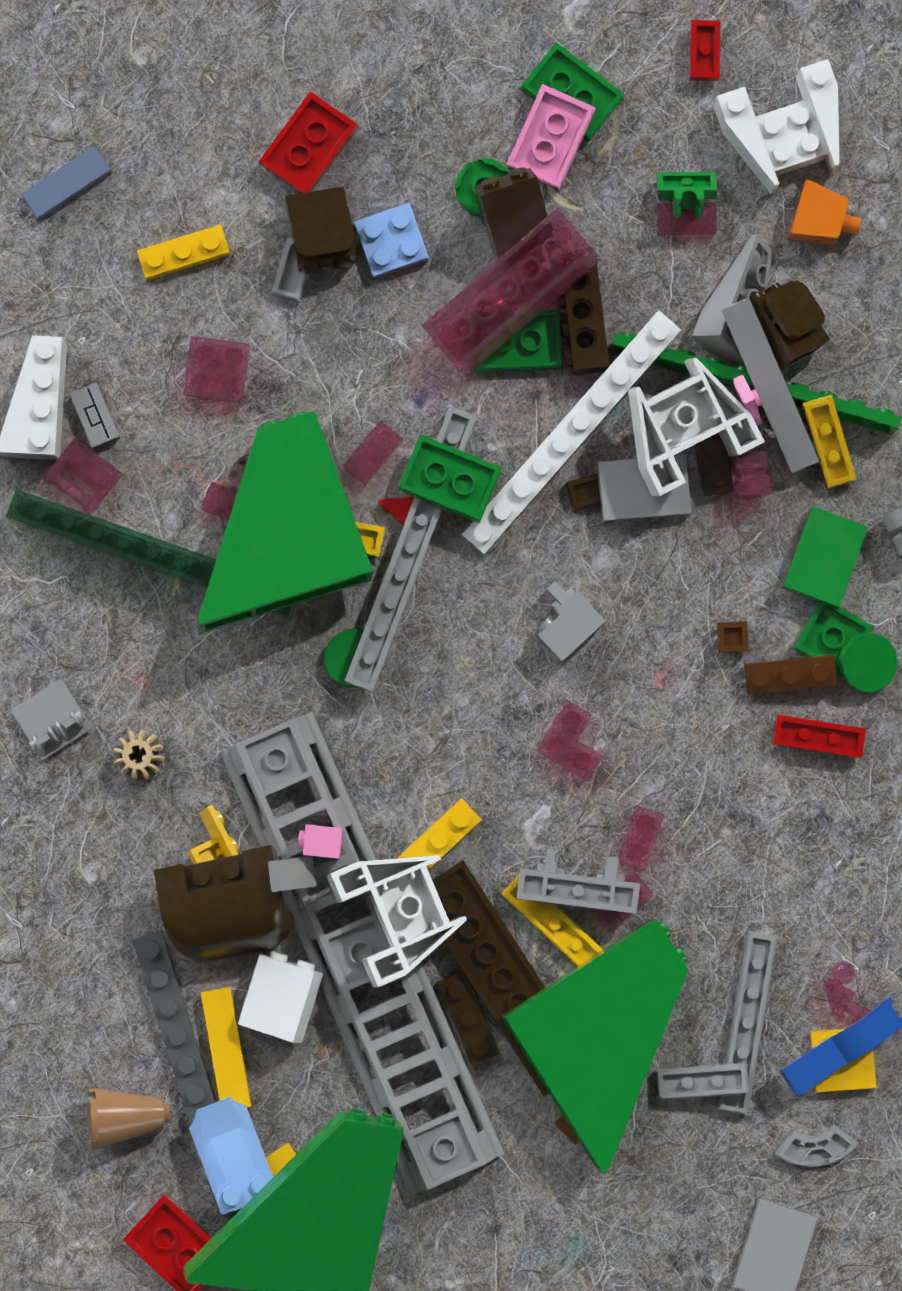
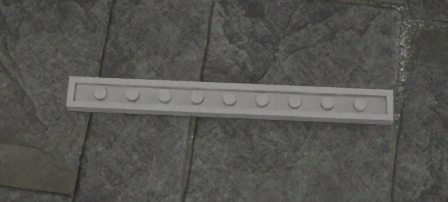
M449 406L436 441L464 452L477 416ZM414 497L344 681L345 683L371 693L373 692L442 508Z

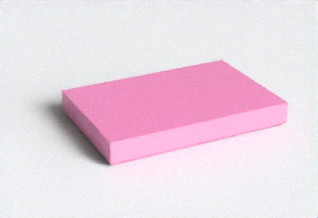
M542 84L506 166L513 170L520 167L531 168L536 174L538 181L560 190L596 108Z

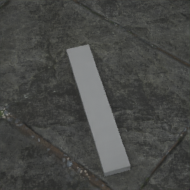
M748 297L721 309L791 472L794 473L819 462V458L750 298Z
M747 931L725 1064L747 1063L750 1094L719 1096L718 1110L748 1115L778 936Z

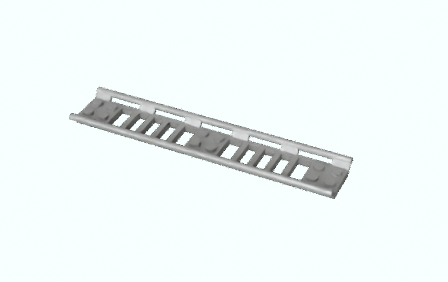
M313 712L293 718L220 752L260 847L272 845L276 849L277 860H279V856H281L282 860L292 859V856L303 852L302 848H298V842L287 847L280 829L324 809L327 810L333 827L343 828L342 846L346 854L340 856V859L335 858L315 867V878H319L348 864L352 865L359 862V858L345 827L347 826L352 831L364 861L377 860ZM311 744L315 746L337 797L336 799H333L310 748ZM243 774L246 775L249 781V784L252 788V791L255 795V798L258 802L264 819L268 825L267 829H265V826L262 822L256 805L252 799V796L243 778ZM313 777L322 799L275 819L266 796ZM306 888L295 889L304 909L301 912L293 891H282L286 906L293 913L294 926L309 961L315 964L314 970L323 973L320 983L321 989L376 1116L378 1117L380 1113L389 1114L386 1109L389 1106L392 1115L396 1117V1120L404 1128L402 1138L412 1161L409 1162L401 1143L397 1165L410 1195L436 1187L503 1155L502 1146L422 962L407 975L400 978L406 993L359 1013L350 990L370 982L361 959L390 947L368 892H364L363 895L372 913L371 915L325 934L316 911L336 903L337 900L334 893L311 902ZM314 939H317L319 943V946L322 950V953L325 957V960L328 964V967L340 992L339 995H337L329 974L325 968V965L316 947ZM419 992L422 993L445 1045L443 1048L440 1047L417 994ZM411 1003L418 1019L417 1021L371 1041L364 1025L365 1022ZM351 1022H353L376 1078H373L351 1028ZM423 1031L429 1044V1049L383 1069L376 1053L377 1050ZM435 1059L442 1074L441 1077L395 1097L388 1079ZM457 1075L481 1128L479 1132L475 1128L454 1077ZM447 1087L456 1109L409 1129L400 1107Z

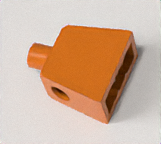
M806 179L800 192L787 239L835 245L841 231L857 236L862 218L846 214L849 203L848 198Z

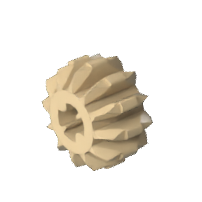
M140 730L137 739L134 731H128L130 742L120 737L118 742L124 746L123 750L119 748L113 749V753L122 755V758L115 760L114 764L116 766L126 764L121 770V774L124 776L132 769V780L138 779L140 770L143 778L149 779L148 768L156 773L160 770L158 766L153 764L154 761L164 762L165 758L163 756L155 755V752L163 750L164 747L162 744L152 747L157 739V736L154 734L146 740V731ZM139 747V750L146 751V755L142 756L141 763H138L139 760L132 759V755L136 754L135 748Z

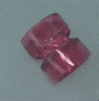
M767 451L748 452L729 458L732 475L737 476L738 479L733 483L736 499L758 498L774 493L772 476L766 474V471L770 468Z

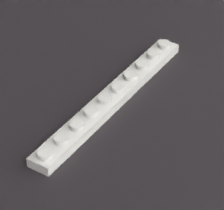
M658 310L487 505L480 524L473 521L462 535L485 554L681 329Z

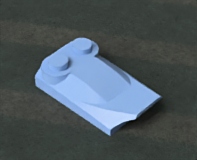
M227 1097L196 1110L194 1121L189 1130L220 1213L223 1215L241 1209L273 1178L247 1107L234 1101L231 1097Z

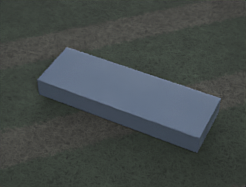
M94 145L21 195L38 220H40L112 171Z

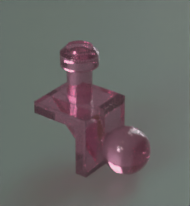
M847 961L835 964L832 970L834 980L828 976H825L822 980L825 985L831 1015L840 1019L843 1013L846 1012L857 1019V1022L871 1012V1010L866 1007L862 1009L852 1003L851 1000L855 993L842 985L853 980L855 976L853 965Z

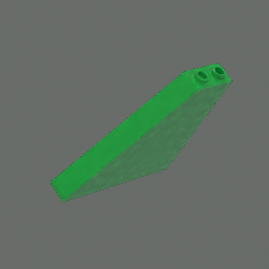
M305 411L297 412L289 419L282 421L270 420L265 422L262 427H258L198 616V630L200 634L372 581V566L315 411L309 413Z
M649 919L501 1016L592 1163L603 1174L609 1171L689 971L685 965L688 960L679 946H673L669 939L671 936L670 930L663 921L658 922L657 919Z
M350 1109L349 1113L339 1111L184 1265L183 1273L186 1282L250 1291H369L404 1131L400 1122L396 1120L395 1116L380 1113L378 1117L368 1116L366 1112L357 1109Z

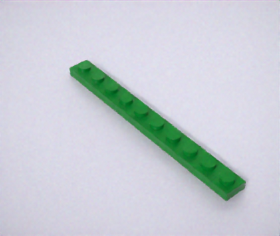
M623 332L622 335L616 333L610 352L620 355L636 335L628 332ZM666 347L652 363L659 367L690 375L684 361L697 358L722 385L735 389L734 379L743 375L750 390L755 389L746 367L735 366L733 368L724 365V362L717 358L708 357L707 360L699 358L690 350L679 349L676 351ZM794 382L792 385L786 383L798 408L804 409V402L832 395L839 420L893 435L899 427L901 417L894 415V412L890 409L877 408L876 410L866 407V404L859 400L850 399L845 401L838 399L836 394L829 391L818 393L809 390V387L802 383Z

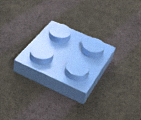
M410 203L354 221L373 279L429 260Z

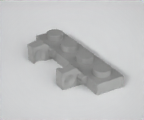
M547 849L545 864L538 863L537 870L520 868L517 890L518 899L637 914L640 884L624 882L625 874L617 873L618 857L607 856L605 874H597V878L564 874L565 869L557 868L559 850Z

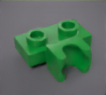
M657 172L658 200L673 201V216L675 218L681 217V211L684 209L693 210L695 216L701 218L704 213V200L717 199L715 172Z

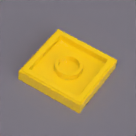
M846 1028L810 1031L811 1049L826 1038ZM873 1049L847 1063L816 1084L815 1092L877 1088Z

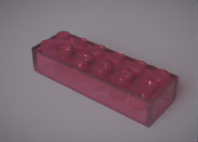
M556 208L427 320L422 327L453 365L467 376L597 264L601 258L560 209Z

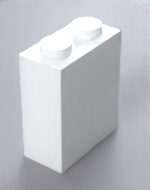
M271 951L270 956L259 954L238 1024L293 1043H302L323 973L314 970L315 964L303 960H298L297 964L288 962V956L282 953Z

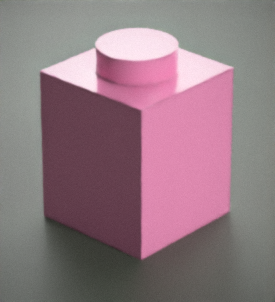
M306 824L305 830H300L298 848L303 849V855L340 859L343 828Z

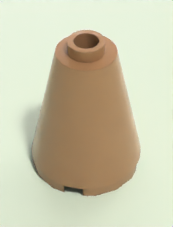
M88 1088L87 1097L93 1096L90 1099V1105H87L89 1139H95L90 1144L91 1150L107 1147L164 1129V1123L169 1122V1105L163 1104L162 1098L98 1088Z

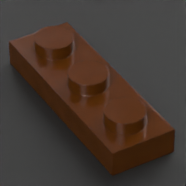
M834 655L744 663L747 694L837 685Z

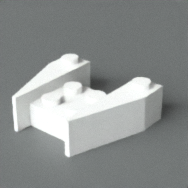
M828 59L800 68L796 81L803 98L801 102L755 117L745 87L716 97L713 107L723 134L770 194H774L779 186L778 175L825 160L830 175L834 174L839 166L838 85Z
M697 358L684 361L691 375L690 378L647 400L640 387L628 390L638 467L652 496H661L685 484L686 481L674 455L716 433H719L729 456L741 455L765 442L753 416Z
M440 855L359 861L326 875L337 903L368 892L390 944L389 948L361 959L373 988L380 987L407 975L467 920L465 916L449 921L427 870V865L441 860Z

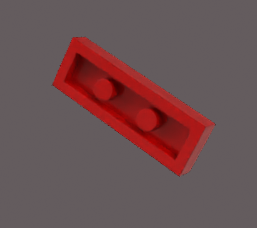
M776 715L772 745L862 758L866 728Z

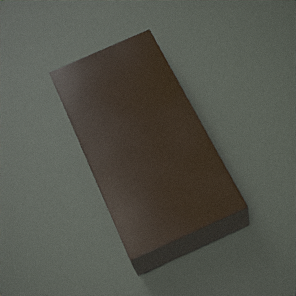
M598 473L565 482L573 512L601 504Z

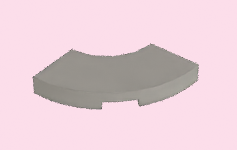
M835 1124L825 1132L816 1135H802L791 1129L773 1154L797 1166L817 1167L830 1165L843 1159L859 1143Z

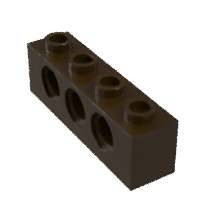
M595 250L562 253L559 256V263H554L556 281H561L562 292H558L559 310L565 309L566 321H561L563 339L568 338L569 350H565L566 367H572L573 375L605 372L610 365ZM574 278H579L584 281L585 288L574 290L569 282ZM577 307H584L589 312V316L586 319H578L574 316L573 310ZM580 336H588L592 340L593 345L589 348H581L576 340Z

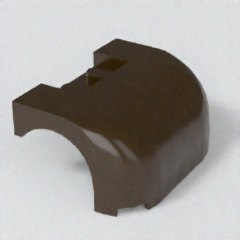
M272 845L244 850L239 855L187 866L179 864L154 870L161 918L165 931L176 950L189 959L199 962H211L268 950L279 946V943L288 937L291 929L294 928V916L286 906L282 891H271L268 861L277 860V852Z

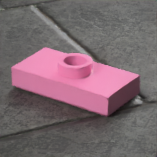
M743 375L735 378L733 384L740 403L753 416L757 426L763 424L758 410L762 403L756 390H750Z

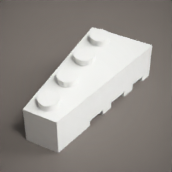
M32 335L0 435V457L60 460L67 343L62 337Z

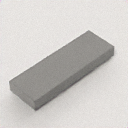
M747 1063L656 1069L659 1100L750 1094Z

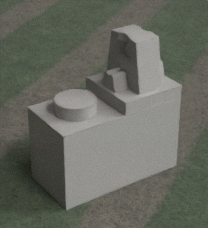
M554 581L546 588V591L555 600L551 607L555 610L554 614L557 618L554 620L550 616L538 627L541 633L537 636V639L562 663L595 633L606 620L578 591L575 592L571 587L565 591Z

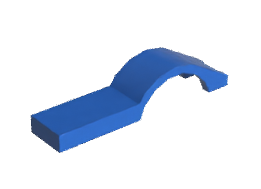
M887 997L875 1005L871 1012L853 1025L826 1038L779 1070L795 1096L802 1095L847 1063L871 1051L902 1027V1017L899 1018L891 1006V1003H893L891 997Z

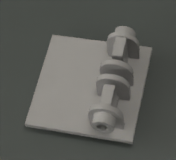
M62 679L57 680L11 710L28 737L31 748L35 753H38L42 761L93 729Z

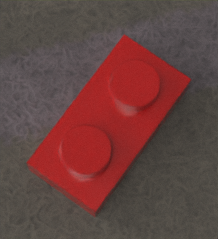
M691 20L689 81H719L721 21Z

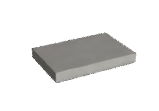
M686 455L674 456L686 483L661 496L651 495L639 471L637 459L598 462L597 471L602 522L690 515L691 503Z
M758 1198L732 1286L745 1291H796L818 1217Z

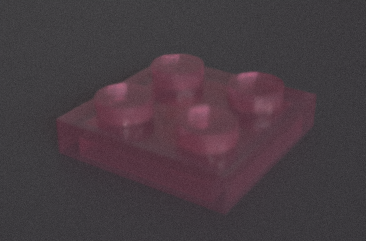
M191 336L183 395L243 404L250 343Z

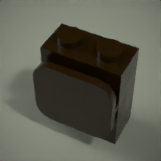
M516 168L510 171L508 175L499 178H487L481 182V185L474 187L482 222L486 227L492 251L499 260L555 241L538 178L531 168Z
M344 186L285 196V206L298 272L304 269L305 274H314L321 272L323 267L334 266V269H343L350 267L352 262H356L357 254Z
M790 281L782 286L777 282L764 291L765 294L758 291L749 297L780 370L813 354L830 341V338L821 326L825 321V315L808 287L802 282Z

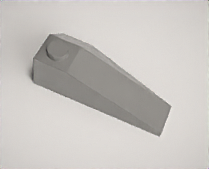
M753 234L702 309L692 335L709 353L744 366L743 359L721 309L746 299L758 291L763 292V287L768 285L772 250L757 234Z

